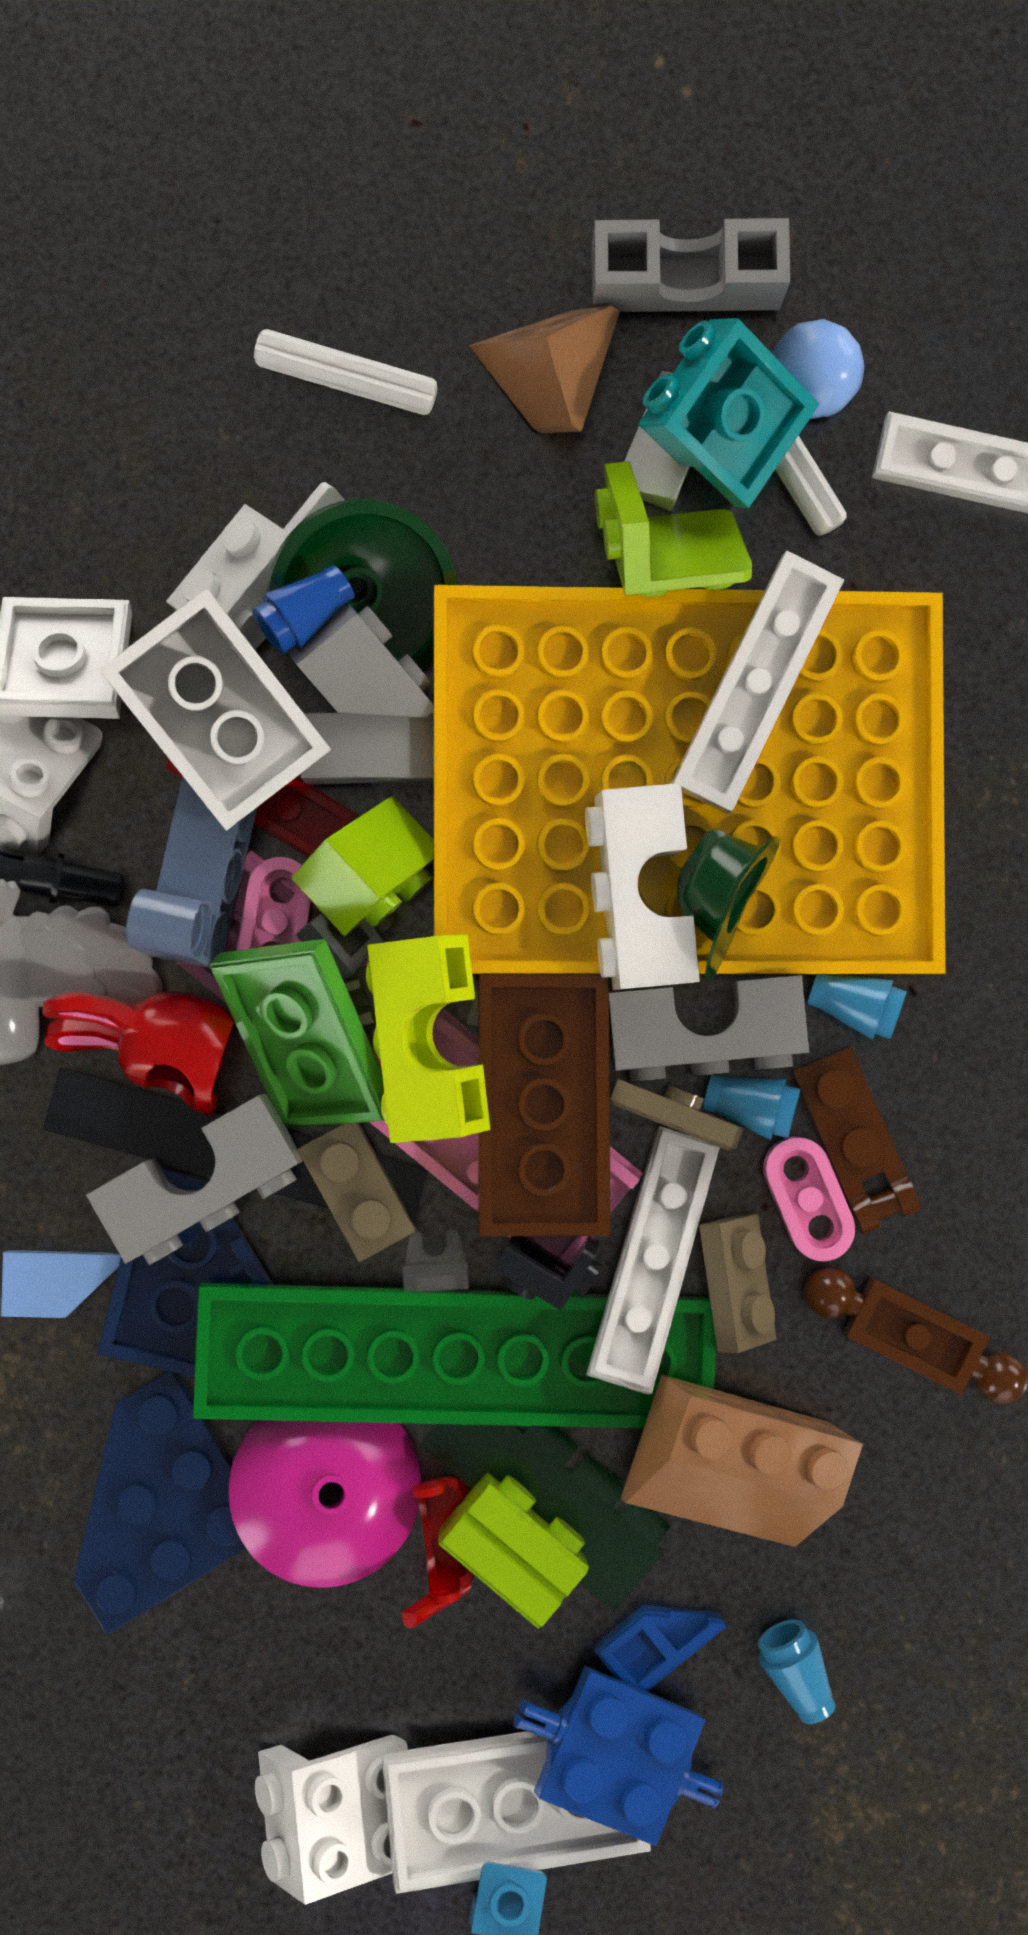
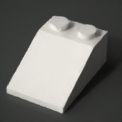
M207 588L99 669L226 831L331 750Z

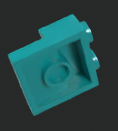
M738 318L710 319L709 322H699L683 337L679 345V351L685 357L672 376L670 374L663 375L648 388L642 401L648 411L638 425L680 466L694 467L735 507L749 508L820 403Z

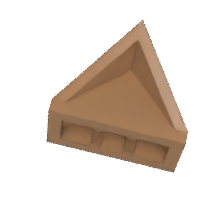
M611 305L571 310L469 345V348L533 429L542 434L580 432L583 429L620 311Z

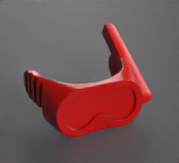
M457 1476L436 1477L412 1486L413 1497L417 1499L419 1504L427 1558L429 1590L426 1596L401 1612L404 1625L410 1629L466 1595L470 1591L471 1582L475 1577L472 1572L438 1544V1531L441 1525L470 1492L467 1483Z

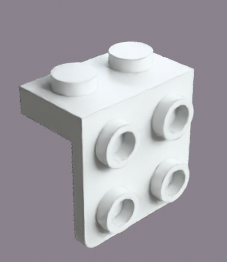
M0 716V846L24 853L41 855L49 844L54 806L101 746L102 732L98 727L82 718Z
M389 1735L310 1761L283 1745L258 1752L260 1776L255 1780V1795L258 1806L265 1816L267 1841L262 1844L261 1856L265 1872L272 1882L306 1905L392 1874L381 1754L408 1750L405 1740L396 1735Z

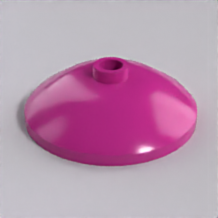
M256 1420L239 1444L230 1469L228 1498L232 1520L246 1549L260 1565L272 1574L291 1583L306 1587L325 1588L346 1585L367 1577L381 1568L397 1553L407 1539L419 1509L417 1499L412 1494V1486L421 1483L420 1465L414 1446L400 1423ZM329 1482L338 1483L342 1488V1495L339 1501L333 1505L322 1504L319 1501V1491L322 1486Z

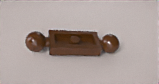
M836 1267L820 1268L813 1272L806 1282L804 1290L805 1299L814 1313L825 1318H837L844 1314L850 1316L843 1331L847 1338L961 1395L971 1377L976 1379L977 1387L981 1394L996 1404L1013 1403L1019 1400L1027 1389V1370L1017 1357L1003 1352L993 1353L989 1356L982 1354L990 1339L988 1335L873 1277H870L862 1294L856 1291L852 1278L845 1271Z

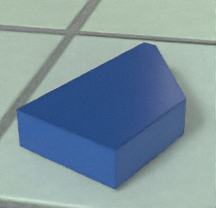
M642 1604L594 1643V1651L616 1679L648 1691L725 1629L727 1625L719 1612Z

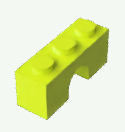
M468 934L440 935L367 945L369 962L366 967V982L369 991L373 995L377 1025L374 1031L373 1043L376 1055L381 1061L384 1086L381 1112L389 1128L390 1143L461 1138L491 1130L483 1064L471 1066L451 1064L439 1054L433 1041V1024L440 1010L452 1002L475 999Z

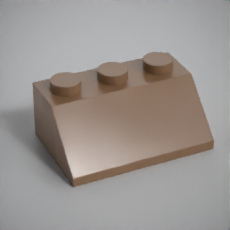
M661 1374L621 1499L631 1505L795 1547L843 1507L863 1444L828 1421Z

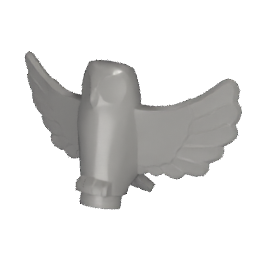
M0 879V1065L22 1061L35 1054L40 1037L39 1007L43 1006L44 1001L58 994L80 991L108 995L130 1004H137L142 999L156 992H162V982L158 974L152 969V957L131 948L127 941L126 927L111 923L109 914L101 907H89L78 912L71 906H61L50 914L37 911L30 916H15L13 911L20 895V889L16 882H6L4 879Z

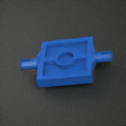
M585 1665L572 1697L561 1707L558 1714L534 1705L525 1699L518 1707L523 1715L516 1712L514 1727L547 1739L546 1761L534 1788V1793L543 1801L653 1846H657L670 1810L681 1795L708 1805L712 1809L716 1808L720 1802L714 1794L722 1797L723 1782L691 1770L692 1754L706 1721L695 1711Z

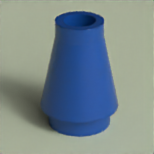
M332 564L322 572L263 594V603L255 607L252 612L268 641L279 653L284 654L293 647L300 651L337 611L355 596L344 574Z

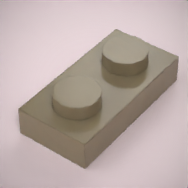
M359 1123L342 1124L297 1149L359 1263L416 1232L417 1228Z
M758 1213L737 1214L699 1225L718 1353H741L777 1340L774 1325L775 1309L770 1298L765 1264L766 1248L761 1236Z

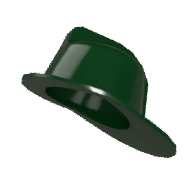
M710 830L704 834L683 865L678 877L677 897L684 915L694 916V924L713 942L705 970L706 980H712L722 964L745 907L775 858L780 838L773 836L760 847L720 830Z

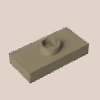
M618 1079L610 1098L613 1101L612 1105L729 1151L737 1148L744 1130L742 1127L701 1112L703 1098L668 1085L663 1097Z

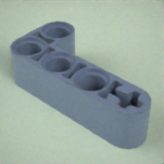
M182 776L157 890L140 889L135 894L128 912L126 936L131 948L151 957L210 968L209 963L216 956L225 952L257 808L226 831Z

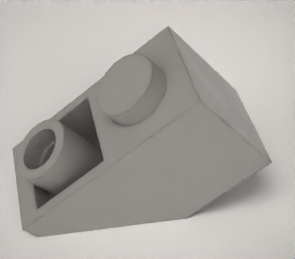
M347 602L300 651L294 647L287 651L295 664L338 713L428 717L434 712V705L423 693L432 684L431 681L408 654L399 661L393 657L383 645L393 636L368 606L358 614Z

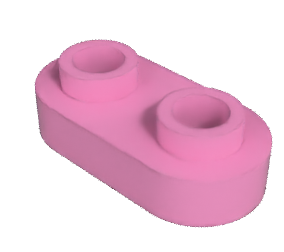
M274 857L263 861L254 869L248 881L237 950L265 947L272 942H277L280 945L301 942L295 934L311 920L314 903L291 879L302 866L300 863L286 857ZM288 879L294 885V895L288 902L278 903L272 894L273 887L278 881Z
M798 1136L783 1138L774 1143L765 1155L763 1174L792 1244L803 1255L816 1261H831L842 1256L850 1248L854 1240L855 1223L826 1153L815 1142ZM799 1156L805 1163V1172L798 1179H788L784 1173V1164L789 1158ZM824 1215L830 1223L829 1231L821 1238H814L809 1233V1223L815 1216Z

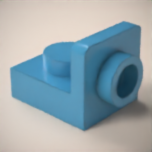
M490 1861L485 1862L481 1869L478 1892H474L469 1916L471 1933L479 1935H538L547 1883L546 1875L542 1871Z

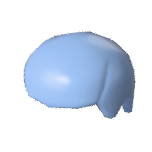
M826 319L798 323L787 330L774 346L772 354L820 403L810 419L822 416L829 417L840 412L861 389L865 369L860 344L846 327Z

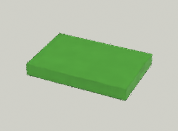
M326 939L222 952L209 963L210 969L269 1099L286 1128L384 1121L381 1112V1099L384 1093L382 1071Z

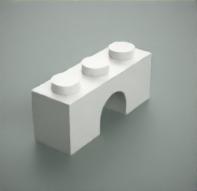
M681 783L601 790L594 797L595 807H589L585 810L589 847L599 846L601 872L592 873L591 876L595 912H605L607 938H599L597 943L601 977H611L612 990L700 982L694 916L664 917L657 915L645 906L638 892V876L642 866L649 858L677 855L687 850Z

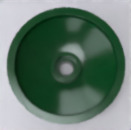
M379 499L344 500L323 507L306 517L290 532L280 546L270 568L266 593L322 572L332 564L344 574L347 580L353 577L362 578V590L348 602L349 605L358 614L368 606L393 636L383 644L393 657L399 661L408 654L422 670L433 659L434 585H457L452 559L440 537L425 521L413 512L394 503ZM285 652L286 656L300 670V668L295 664L290 655L287 652Z

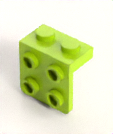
M630 461L604 464L605 489H595L596 519L598 528H603L607 560L615 559L625 595L639 594L647 597L664 595L670 590L696 587L720 590L728 588L734 583L746 582L752 578V562L731 511L716 509L647 517Z

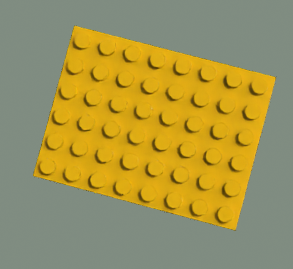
M434 585L433 936L468 934L472 974H600L597 943L599 938H607L605 912H595L593 906L591 876L592 873L601 872L599 846L589 847L585 810L589 807H595L594 797L601 790L671 784L765 590L678 589L670 590L661 596L647 597L639 594L625 595L623 588ZM839 591L733 811L725 814L682 792L687 850L677 855L649 858L642 866L638 876L640 898L645 906L657 915L664 917L686 916L683 914L677 897L678 877L683 865L706 832L720 830L760 847L773 836L780 838L775 858L758 888L748 901L726 956L716 974H946L943 593ZM694 924L699 974H705L713 942Z

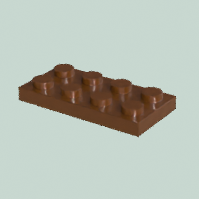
M479 974L478 1065L483 1064L491 1130L478 1133V1236H611L608 977L571 974Z

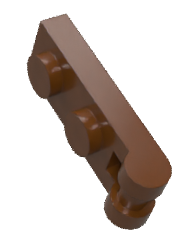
M846 1046L790 1070L796 1087L801 1089L800 1097L821 1146L829 1159L860 1233L864 1235L880 1228L879 1221L894 1214L900 1213L904 1218L922 1210L918 1195L906 1175L852 1047ZM881 1173L888 1190L868 1197L861 1181Z

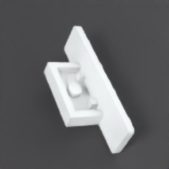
M322 482L284 529L244 504L166 602L177 611L207 588L250 645L256 650L266 637L257 624L252 610L263 603L262 595L267 591L270 568L280 546L290 532L306 517L323 507L344 501L345 499L334 487L326 482Z

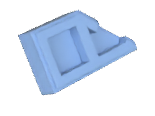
M7 1250L3 1252L1 1317L66 1318L119 1268L120 1254L117 1252Z

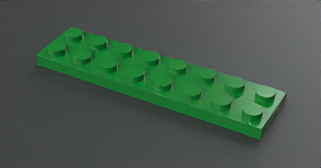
M200 1283L193 1419L644 1428L661 1374L714 1389L716 1337L710 1297H678L653 1391L647 1395L586 1375L609 1294H585L583 1298H580L572 1293L560 1311L538 1296L535 1299H527L511 1291Z

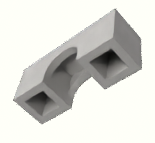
M789 218L724 219L723 226L719 232L708 237L688 240L674 239L661 234L660 219L595 220L591 250L592 308L611 305L620 312L780 310L790 284Z
M802 975L731 982L732 1011L730 1017L721 1029L709 1035L695 1034L683 1026L675 1011L673 987L609 993V1039L612 1069L616 1071L627 1070L628 1081H645L666 1078L665 1066L690 1064L691 1076L730 1072L729 1060L754 1058L755 1070L792 1067V1054L809 1053Z
M266 1093L252 1098L201 1128L215 1155L214 1173L210 1181L202 1189L184 1190L173 1185L164 1175L156 1159L153 1158L138 1164L86 1195L125 1264L143 1254L148 1265H151L183 1246L177 1234L188 1227L200 1222L205 1232H208L240 1213L234 1203L238 1198L257 1189L263 1200L297 1180L290 1168L302 1162L303 1159Z

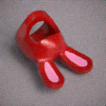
M80 991L58 994L43 1002V1016L58 1019L51 1022L45 1030L44 1043L50 1049L60 1052L117 1051L118 1063L127 1079L144 1088L151 1086L165 1088L179 1095L194 1112L210 1117L214 1116L218 1096L214 1095L213 1091L235 1024L230 1010L225 1005L206 997L179 991L156 992L142 999L137 1004H130L108 995Z

